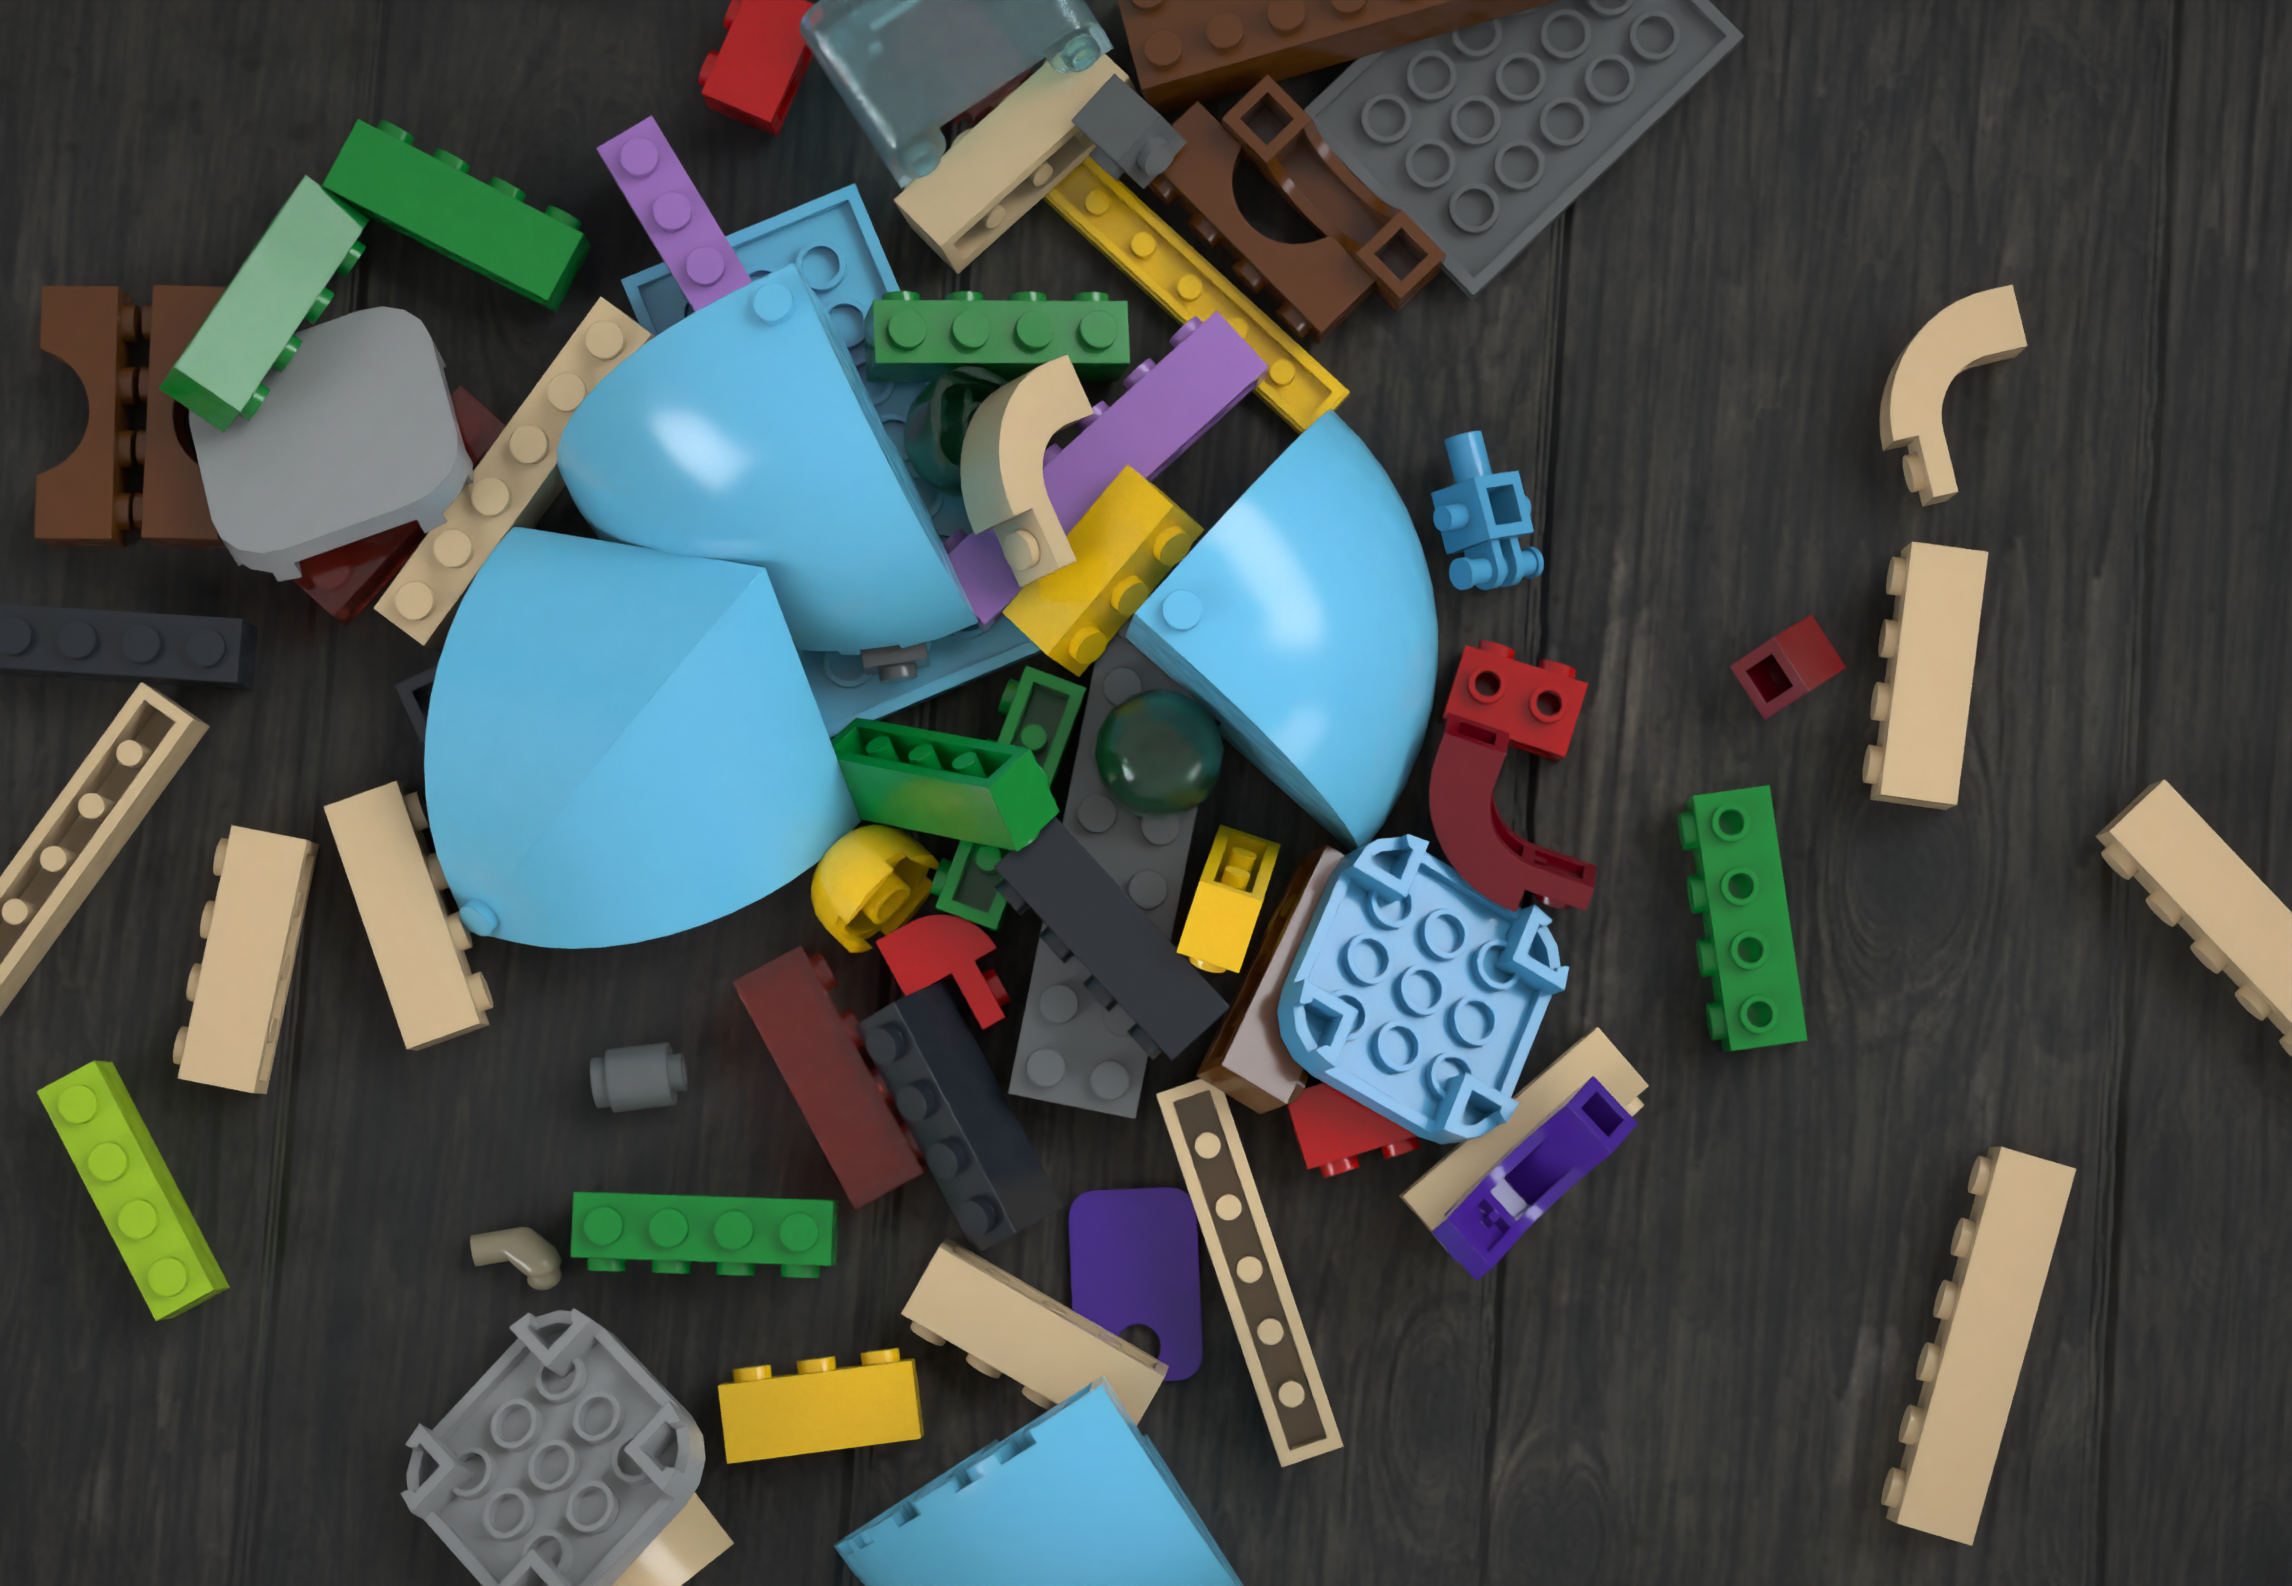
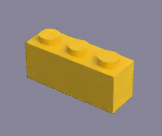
M1127 464L1066 536L1077 561L1025 585L1002 613L1047 656L1080 677L1086 668L1103 654L1108 642L1131 615L1148 599L1149 594L1170 569L1187 555L1192 543L1204 529L1158 487Z
M1220 824L1201 875L1176 951L1177 953L1189 956L1188 960L1191 964L1208 972L1223 973L1226 969L1237 973L1240 972L1281 844Z
M889 1348L860 1353L862 1365L836 1368L835 1356L796 1361L798 1373L772 1376L771 1364L732 1369L733 1381L718 1385L727 1464L921 1439L924 1436L915 1358L900 1360L899 1348Z

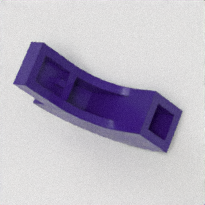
M1592 1076L1482 1175L1444 1214L1445 1218L1432 1230L1433 1235L1445 1246L1450 1256L1459 1262L1477 1281L1497 1264L1522 1234L1553 1203L1607 1158L1638 1123L1606 1088Z

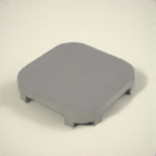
M381 306L360 310L294 333L293 335L303 342L281 373L271 366L261 381L263 385L270 389L263 403L249 421L238 415L224 433L189 410V424L211 520L238 566L244 564L249 569L271 572L279 582L301 578L302 573L299 565L301 560L414 520L419 522L426 534L447 522L443 512L460 495L464 483H473V462L464 447L443 369L446 365L423 322L404 309Z
M575 1308L572 1311L557 1310L538 1317L528 1312L509 1327L518 1339L433 1430H430L419 1423L405 1444L412 1448L413 1451L406 1473L408 1490L403 1491L401 1495L411 1513L425 1520L482 1586H612L686 1506L699 1486L706 1460L703 1434L690 1413L614 1334Z

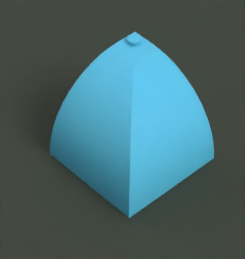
M513 526L491 552L467 590L449 629L438 662L430 696L425 735V795L430 829L441 868L458 905L460 918L469 929V932L521 944L567 949L610 947L672 935L731 914L779 889L820 861L840 838L852 831L861 822L765 567L705 557L683 556L650 548Z

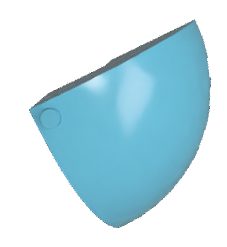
M794 263L784 266L706 305L648 341L622 361L595 386L572 414L562 432L557 448V465L560 475L578 510L600 540L650 548L683 556L705 557L765 567L797 653L809 650L839 651L841 655H860V650L895 645L906 648L942 638L979 623L900 451L886 434L836 322Z
M1330 409L1319 417L1274 461L1134 613L1125 637L1221 722L1216 730L1217 733L1348 850L1353 852L1361 846L1370 843L1382 828L1405 789L1421 751L1433 708L1438 671V622L1433 584L1425 554L1404 502L1386 471L1361 438Z
M1104 1375L1001 1442L995 1439L834 1544V1547L849 1568L865 1586H1244L1147 1434L1142 1436Z

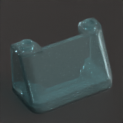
M820 0L806 12L801 19L799 27L802 39L901 189L915 179L930 174L939 165L946 148L945 137L939 129L941 126L1037 62L1046 58L1050 66L1057 72H1081L1090 68L1099 57L1113 49L1104 29L1084 0Z

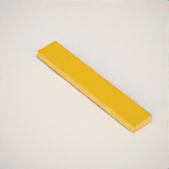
M1090 156L1042 198L1181 327L1195 316H1198L1202 322H1205L1214 312L1218 311L1269 366L1266 378L1252 392L1299 435L1328 410L1332 409L1335 411L1349 396L1350 391L1119 179L1115 181Z

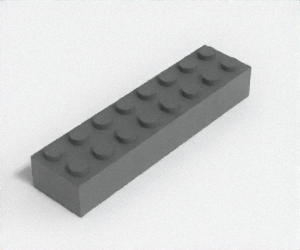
M1132 614L1108 642L1103 654L1095 661L1062 824L1171 942L1215 717L1125 637L1134 616ZM1042 922L1041 932L1047 927L1044 922ZM1039 937L1008 1094L1136 1119L1148 1055L1127 1033L1135 1024L1134 1020L1119 1004L1108 1012L1083 985V982L1091 974L1079 960L1073 956L1064 964Z

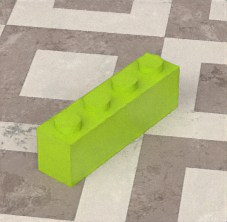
M94 1060L38 1090L37 1093L155 1320L175 1318L230 1288L113 1062Z

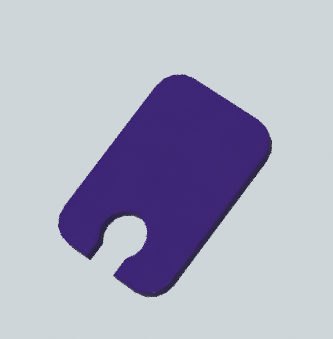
M1172 1187L1093 1190L1082 1193L1074 1200L1069 1211L1072 1310L1116 1336H1119L1121 1331L1130 1325L1142 1324L1150 1327L1158 1335L1161 1344L1160 1354L1157 1359L1169 1366L1163 1381H1179L1189 1378L1200 1367L1203 1355L1197 1216L1190 1195L1179 1188Z

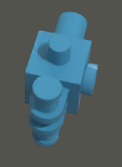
M1481 431L1467 432L1445 439L1444 442L1455 484L1433 492L1431 496L1435 508L1433 521L1436 528L1441 531L1446 554L1461 552L1465 554V557L1453 560L1450 565L1449 576L1452 584L1459 590L1470 589L1474 585L1479 589L1489 590L1499 586L1516 585L1523 577L1531 579L1540 576L1544 568L1541 552L1535 547L1520 549L1518 541L1519 537L1534 532L1530 517L1531 503L1524 494L1519 471L1492 474Z

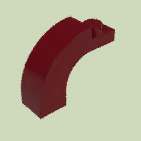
M1449 712L1439 738L1429 786V804L1436 836L1452 866L1469 885L1483 896L1514 912L1518 909L1524 890L1533 892L1540 902L1550 907L1569 909L1570 906L1586 911L1595 888L1597 866L1528 842L1517 835L1505 823L1498 811L1493 788L1507 753L1510 733Z

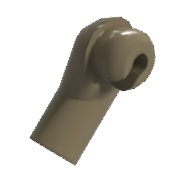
M517 1227L471 1235L470 1237L471 1252L476 1267L510 1261L527 1276L528 1285L536 1290L551 1289L561 1279L562 1273L559 1266L562 1260L557 1249L531 1228Z

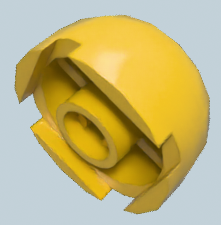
M887 825L859 827L840 838L818 863L813 874L811 886V900L815 914L824 927L850 953L865 952L873 948L865 939L873 936L878 931H881L885 936L904 926L918 912L930 895L933 883L926 875L929 868L937 870L939 862L916 839L899 828Z

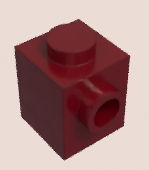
M1811 614L1774 636L1732 664L1730 668L1764 720L1846 669V666Z

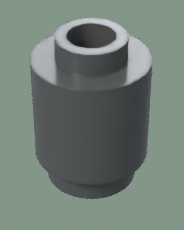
M669 1042L607 1049L605 1056L592 1057L590 1061L591 1087L597 1108L611 1107L614 1113L675 1106L677 1103V1092L687 1091V1070L683 1053L673 1054Z

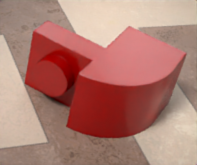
M951 915L925 916L875 941L905 997L938 981H946L954 976L984 1031L1007 1020L1001 1006L1011 1001L1007 991L993 967L982 973L977 965L978 962L997 953L999 950L989 936L975 924Z

